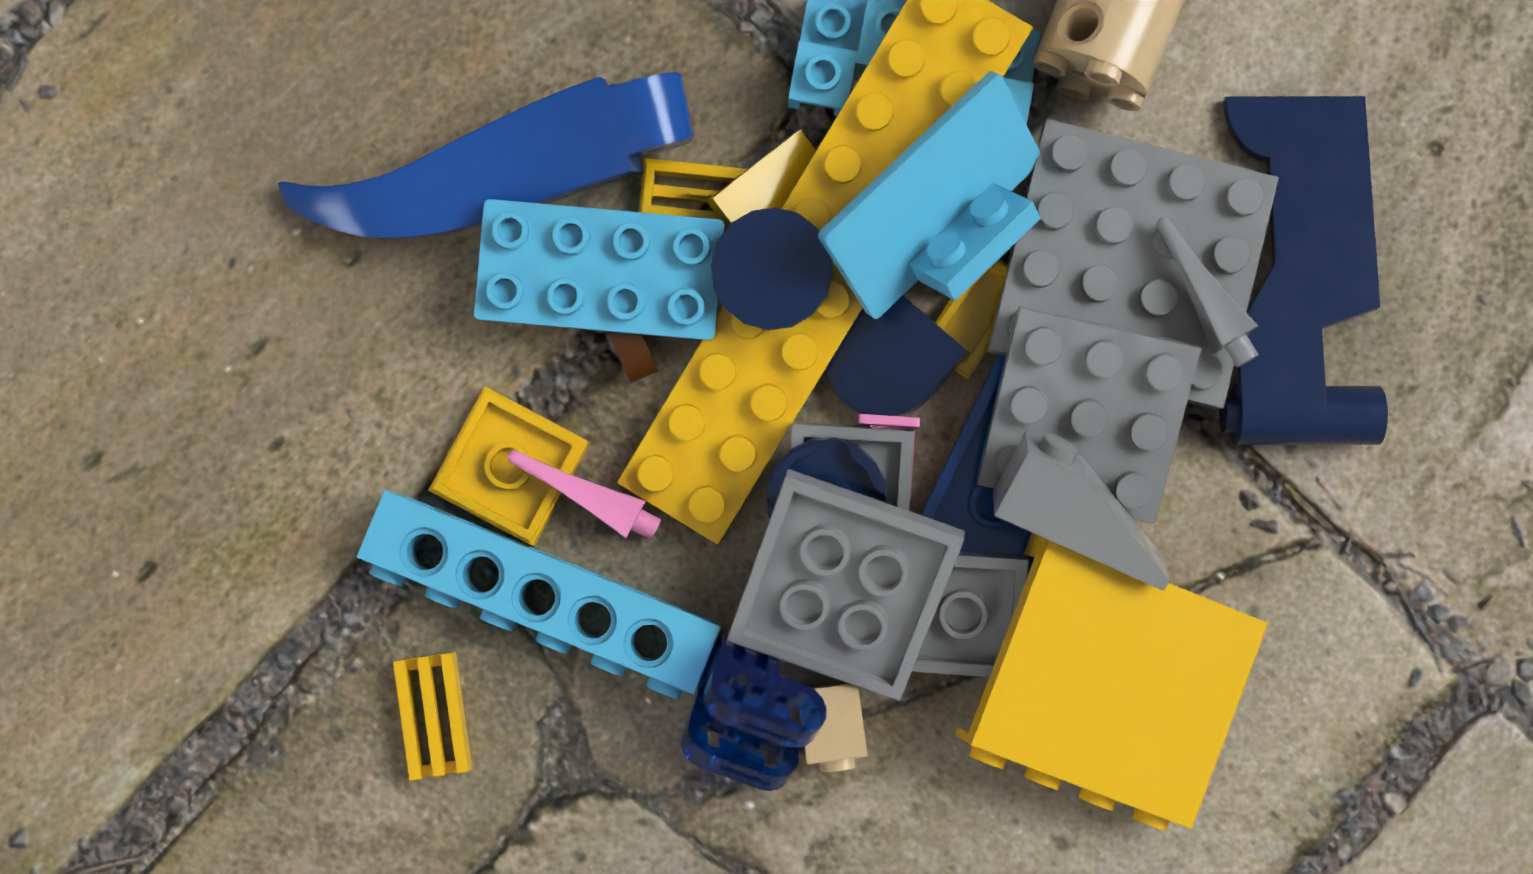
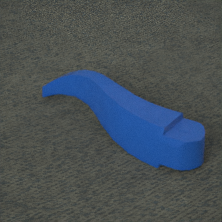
M662 73L610 85L607 84L604 78L596 77L522 107L402 168L384 175L344 185L309 186L285 181L279 182L278 185L287 207L313 222L334 230L373 238L425 237L481 226L484 202L488 199L549 204L614 181L643 173L641 158L691 143L694 135L681 73Z

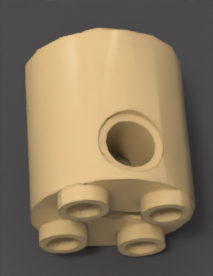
M1057 0L1032 65L1037 70L1058 79L1055 87L1056 91L1070 99L1088 101L1090 94L1106 98L1108 102L1121 109L1139 111L1145 96L1148 94L1184 0Z

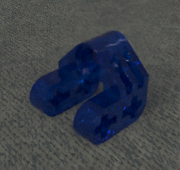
M720 633L692 701L681 736L683 753L691 763L702 769L759 790H778L788 782L799 763L798 747L806 746L812 742L827 718V707L823 698L816 690L805 684L778 675L780 666L778 658L727 641L728 635ZM790 707L801 711L800 720L803 721L801 724L791 720ZM708 731L719 734L718 743L720 745L718 748L707 744L709 740ZM764 751L774 754L775 768H769L764 765Z

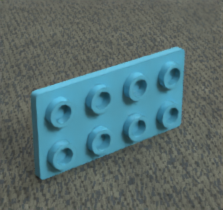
M993 71L988 72L819 231L818 239L866 314L874 319L881 317L918 280L956 301L1041 219L1033 201L1012 192L1034 170L1036 160L1041 153L1002 75Z
M488 199L484 202L474 316L484 321L712 340L715 337L718 295L713 287L711 262L716 243L724 233V222L720 219Z

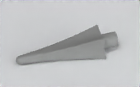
M1166 217L1160 218L1157 221V228L1184 280L1212 355L1225 348L1237 368L1259 356L1247 336L1250 331L1258 327L1256 322L1206 269L1186 244L1170 219Z

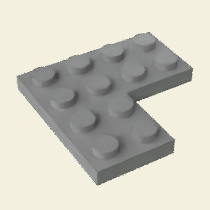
M808 422L792 423L791 448L811 438L837 437L859 445L876 460L885 478L887 504L909 511L914 429ZM959 552L912 672L990 677L1028 576V557ZM779 659V662H781V663H789V662H786V661H784V660Z

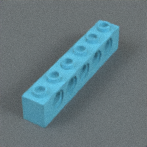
M384 490L357 554V558L372 564L369 574L381 580L403 586L405 579L408 578L428 587L424 596L435 602L458 609L462 600L483 609L480 619L508 631H513L516 623L538 631L535 641L541 645L565 654L569 653L572 645L593 653L594 655L590 662L592 665L619 676H624L627 668L649 676L646 684L648 688L675 699L680 698L682 691L694 695L722 627V624L395 491ZM427 535L435 536L443 547V557L440 563L432 569L422 566L416 555L418 543ZM482 557H487L494 561L499 570L497 584L487 592L479 590L471 580L472 566ZM537 579L549 583L555 593L554 604L545 614L532 611L525 600L527 587ZM590 602H598L604 605L610 613V627L602 636L588 634L580 624V613L583 607ZM654 625L665 633L667 648L662 656L646 658L637 651L634 639L636 632L641 626Z

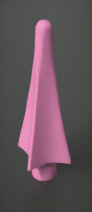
M512 450L508 454V460L512 464L562 492L624 538H627L630 530L649 540L655 534L661 519L642 509L646 502L645 500L568 474L520 451Z

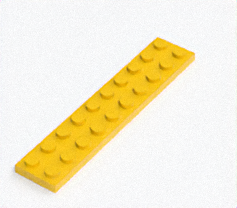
M907 0L782 209L799 213L820 231L988 72L993 71L1004 77L1033 27L989 0ZM833 260L834 274L827 298L811 317L794 327L765 330L746 325L728 312L724 306L717 315L714 339L702 340L619 478L617 482L619 485L718 545L863 309Z

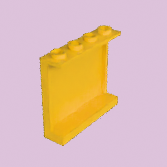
M1031 533L1024 555L1034 558L1033 564L970 729L968 731L958 727L955 736L972 746L969 753L970 757L988 765L1004 769L1008 759L1027 766L1024 777L1046 787L1058 790L1063 780L1081 787L1078 795L1079 798L1104 809L1113 811L1116 801L1134 807L1132 818L1154 828L1167 831L1171 821L1192 829L1268 623L1170 583L1167 584L1164 591L1037 534Z

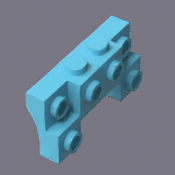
M807 0L789 91L788 108L800 109V103L835 109L834 115L838 116L850 96L853 78L860 79L907 0ZM1033 30L1003 77L1026 125L1034 83H1032L1034 73L1032 63L1038 49L1041 32Z

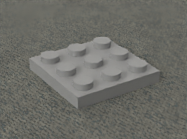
M1018 306L976 477L977 485L995 489L1025 431L1041 438L1045 433H1050L1067 440L1077 448V454L1084 458L1132 519L1155 524L1201 347L1196 344Z
M788 469L731 624L727 641L900 701L964 542V530Z

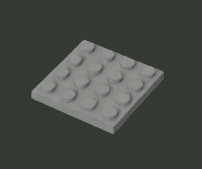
M1046 119L1043 123L1037 146L1041 155L1037 158L1034 170L1030 174L1025 198L1033 201L1041 219L1012 246L986 352L1006 356L1018 306L1196 344L1201 347V352L1187 403L1214 410L1224 409L1234 362L1225 348L1212 355L1187 287L1169 248L1157 228V221L1162 217L1170 219L1201 263L1247 313L1279 177Z

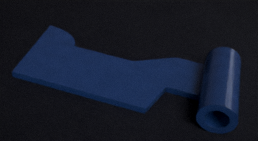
M1225 96L1223 99L1224 115L1232 137L1246 154L1257 160L1267 161V174L1277 176L1279 180L1270 213L1272 268L1247 311V314L1258 325L1247 336L1259 356L1237 368L1238 383L1232 388L1230 397L1226 398L1224 409L1219 410L1221 432L1229 433L1234 445H1380L1385 438L1388 424V406L1384 390L1381 386H1326L1322 335L1323 328L1380 308L1365 96Z

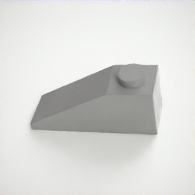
M1025 431L993 491L994 516L1164 591L1170 580L1163 555L1084 458L1077 454V448L1067 440L1054 434L1045 433L1041 438Z

